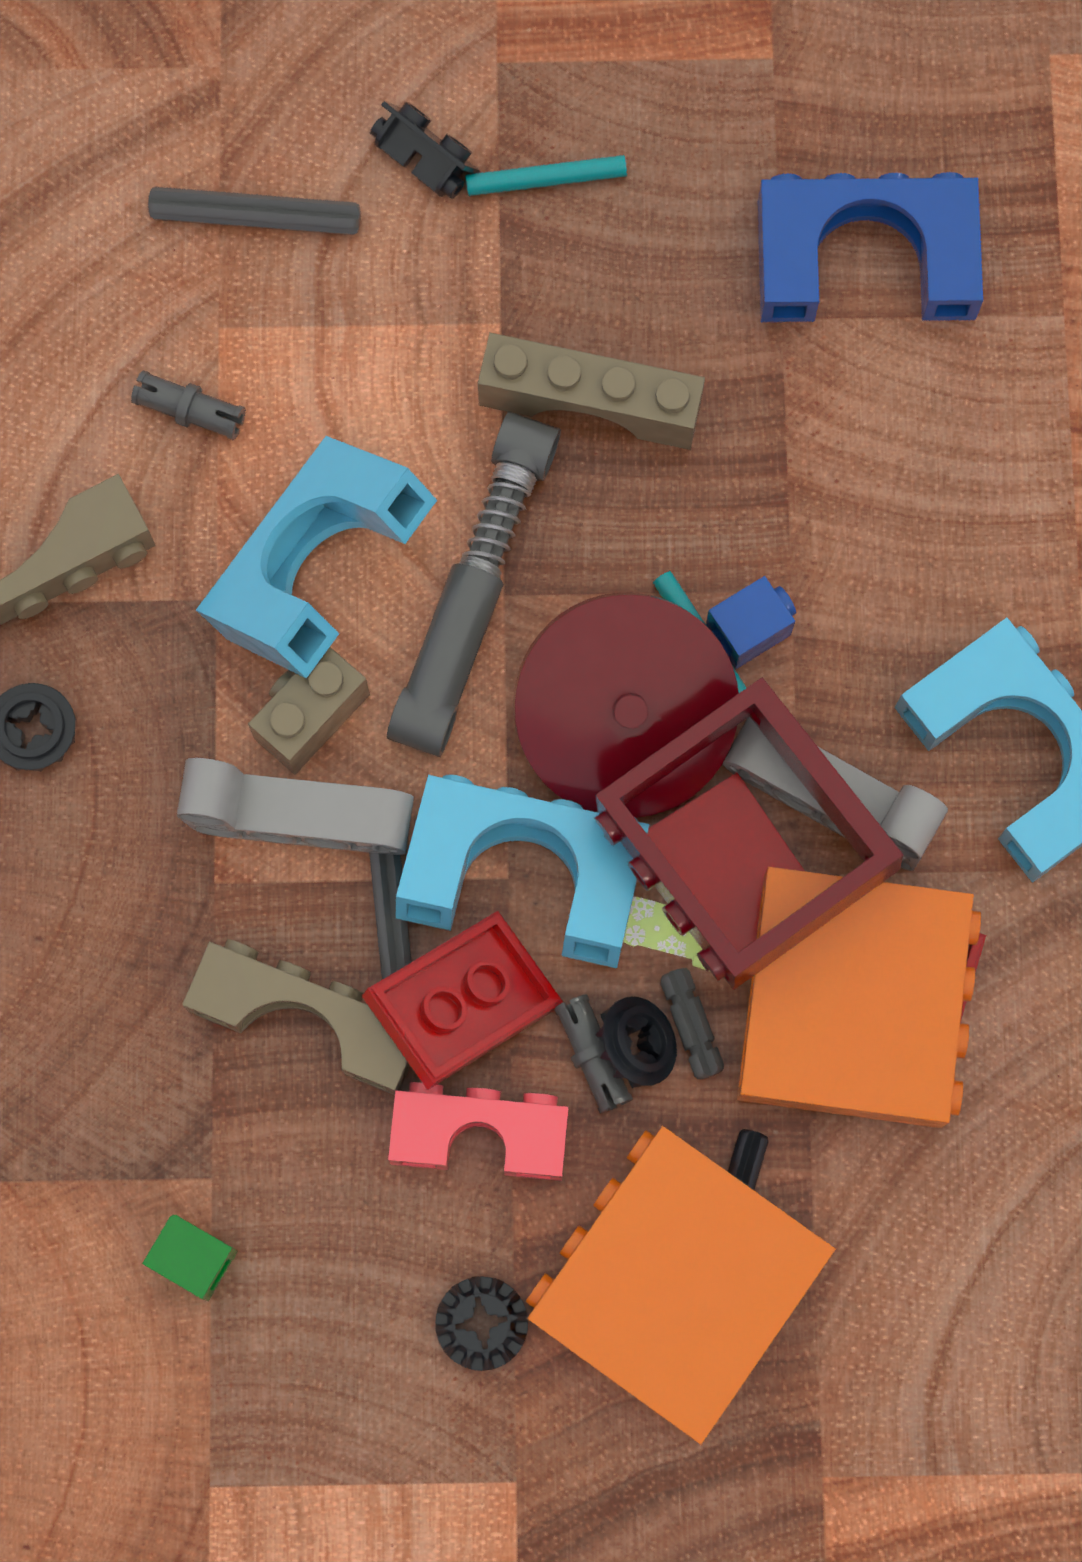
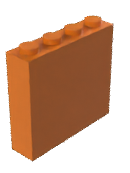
M768 867L763 878L756 940L843 877ZM882 882L751 977L736 1100L935 1128H943L949 1124L950 1115H959L963 1098V1081L954 1080L956 1058H965L969 1041V1024L960 1023L962 1002L971 1001L975 984V968L966 967L968 945H977L981 927V912L972 910L974 894Z
M662 1126L656 1136L645 1130L627 1156V1159L635 1165L623 1183L612 1178L599 1195L593 1206L601 1211V1214L590 1230L587 1231L579 1225L559 1254L568 1261L557 1277L553 1279L545 1273L525 1301L534 1308L527 1319L701 1445L836 1248Z

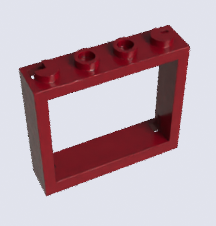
M763 677L595 795L599 815L594 820L604 831V837L613 846L618 842L622 843L633 858L628 862V866L639 883L647 891L655 886L668 903L662 910L671 925L681 936L690 932L703 949L697 953V956L706 971L710 970L717 981L724 977L733 990L898 872L904 856ZM750 716L863 859L864 863L738 953L625 804Z

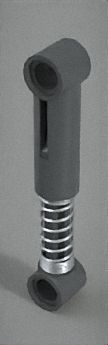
M510 411L506 414L492 453L491 463L495 464L496 468L491 477L494 483L487 487L490 496L482 501L485 510L478 512L477 516L480 523L472 527L475 537L467 541L470 550L464 552L461 561L458 564H453L407 687H404L393 710L388 726L387 739L437 757L442 756L456 720L460 698L504 585L499 579L502 573L498 568L499 565L505 564V561L502 559L504 551L511 550L507 543L509 538L516 536L512 531L514 524L521 523L517 516L519 511L526 509L522 504L524 497L531 496L535 482L539 480L544 481L550 470L561 435L560 428Z

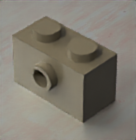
M329 647L307 679L290 670L285 672L275 682L269 692L272 699L248 725L254 739L296 775L370 695L367 680Z

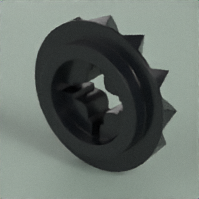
M26 683L12 687L0 696V760L18 771L36 770L40 772L45 767L63 760L64 754L70 745L75 743L77 719L71 705L60 692L44 684ZM39 710L41 714L40 723L52 735H34L32 741L28 742L26 746L24 743L25 734L15 724H12L11 721L17 723L21 721L30 722Z
M625 997L614 1002L609 1009L600 1014L603 1027L595 1036L604 1042L605 1050L600 1059L611 1061L614 1066L613 1078H626L631 1088L640 1086L651 1087L662 1082L670 1075L677 1057L676 1037L669 1020L655 1004L641 997ZM640 1030L637 1035L639 1039L636 1045L640 1052L632 1054L630 1048L633 1041L628 1035Z
M474 1276L452 1286L438 1305L435 1331L442 1349L454 1362L471 1370H492L508 1363L520 1351L527 1336L528 1316L519 1294L508 1284L496 1278ZM475 1298H481V1304L485 1306V1311L488 1315H497L498 1318L507 1316L508 1322L499 1323L498 1326L489 1330L490 1338L487 1339L488 1349H483L482 1341L478 1340V1335L475 1331L456 1329L457 1324H463L465 1320L474 1317Z

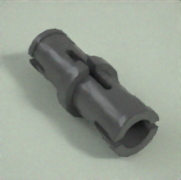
M144 370L139 374L137 382L142 383V386L140 388L134 385L131 396L133 404H140L175 417L176 424L187 428L192 423L227 436L228 439L235 440L240 429L236 428V423L243 425L246 413L245 407L236 406L203 394L200 386L191 383L184 387L151 375L150 372Z
M584 994L569 1000L570 1004L562 1003L555 1007L556 1015L559 1016L575 1052L571 1056V1060L575 1068H582L598 1105L599 1113L608 1112L617 1108L618 1104L624 1105L633 1100L623 1078H613L614 1066L611 1061L600 1059L605 1047L604 1042L595 1036L601 1028L589 1003L588 995Z

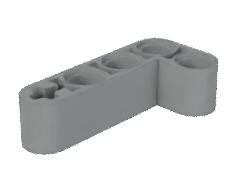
M749 716L734 740L723 762V766L733 774L737 772L745 782L844 837ZM818 747L903 853L904 856L900 868L909 871L914 870L948 812L946 805L930 793L912 785H903L900 792Z
M188 758L185 762L177 817L193 830L212 836L387 855L406 854L414 796L402 791L385 788L243 774L237 767L226 762L206 758Z

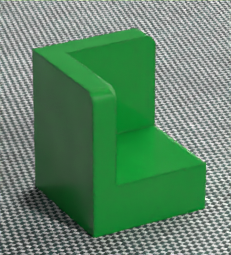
M171 1215L142 1264L202 1300L209 1302L238 1250L183 1218Z

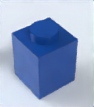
M763 576L709 609L706 625L720 641L736 670L791 636L795 624L792 616L796 614V609L786 591L781 586L773 588L766 576Z

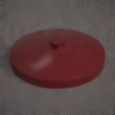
M632 592L611 593L587 599L570 607L554 618L538 634L525 654L518 671L513 697V715L516 732L523 752L543 783L562 799L573 801L584 810L597 812L595 796L597 793L735 697L739 692L734 669L726 651L712 631L697 617L677 604L660 597ZM737 726L625 804L630 813L635 818L658 814L680 805L699 792L722 766L734 741Z

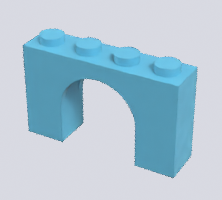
M325 436L196 611L228 641L307 679L339 633L308 602L292 595L295 576L306 557L325 539L340 531L351 528H366L406 544L437 502V499L409 468Z
M1006 617L900 696L895 709L928 751L973 718L996 709H1014L1028 713L1040 720L1052 732L1058 742L1062 756V773L1055 792L1008 826L998 838L1033 883L1082 846V710L1072 699L1074 690L1064 675L1056 669L1050 671L1037 655L1040 650L1032 635L1022 626L1015 628Z
M428 775L396 894V919L451 931L463 881L472 862L482 852L494 845L509 841L532 842L555 853L567 866L574 882L575 894L565 932L562 956L617 968L637 883L636 877L628 866V862L633 858L621 842L613 846L604 837V831L594 820L599 813L584 810L573 801L557 799L548 802L528 797L526 793L516 788L501 787L495 790L474 785L469 779L458 775H445L442 778ZM638 822L648 834L649 824Z

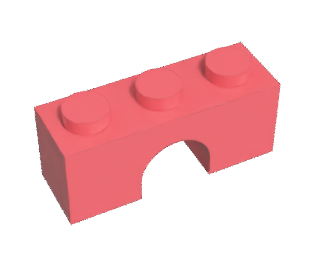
M410 1082L409 1092L395 1090L388 1161L391 1165L448 1170L450 1148L455 1138L469 1128L482 1127L495 1132L505 1145V1176L562 1181L568 1107L557 1106V1096L524 1093L523 1102L500 1100L501 1091L486 1088H467L466 1097L443 1095L444 1086L437 1084L427 1090L422 1082Z

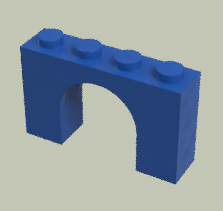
M945 172L936 174L932 178H909L908 175L903 173H888L881 175L878 179H856L851 174L836 173L824 179H802L795 174H780L771 179L761 180L758 196L761 322H814L819 305L818 247L826 236L836 228L850 222L863 220L876 221L893 227L903 234L913 246L920 266L922 321L976 320L983 303L978 178H963L959 173Z

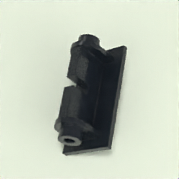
M383 101L381 106L389 111L391 115L388 120L383 117L379 118L372 126L370 135L375 138L374 144L404 167H407L418 152L423 157L411 173L435 191L438 196L447 195L451 199L455 198L465 184L460 179L464 171L473 174L480 173V170L468 161L472 152L449 134H446L442 140L427 129L432 120L412 104L405 102L402 107Z

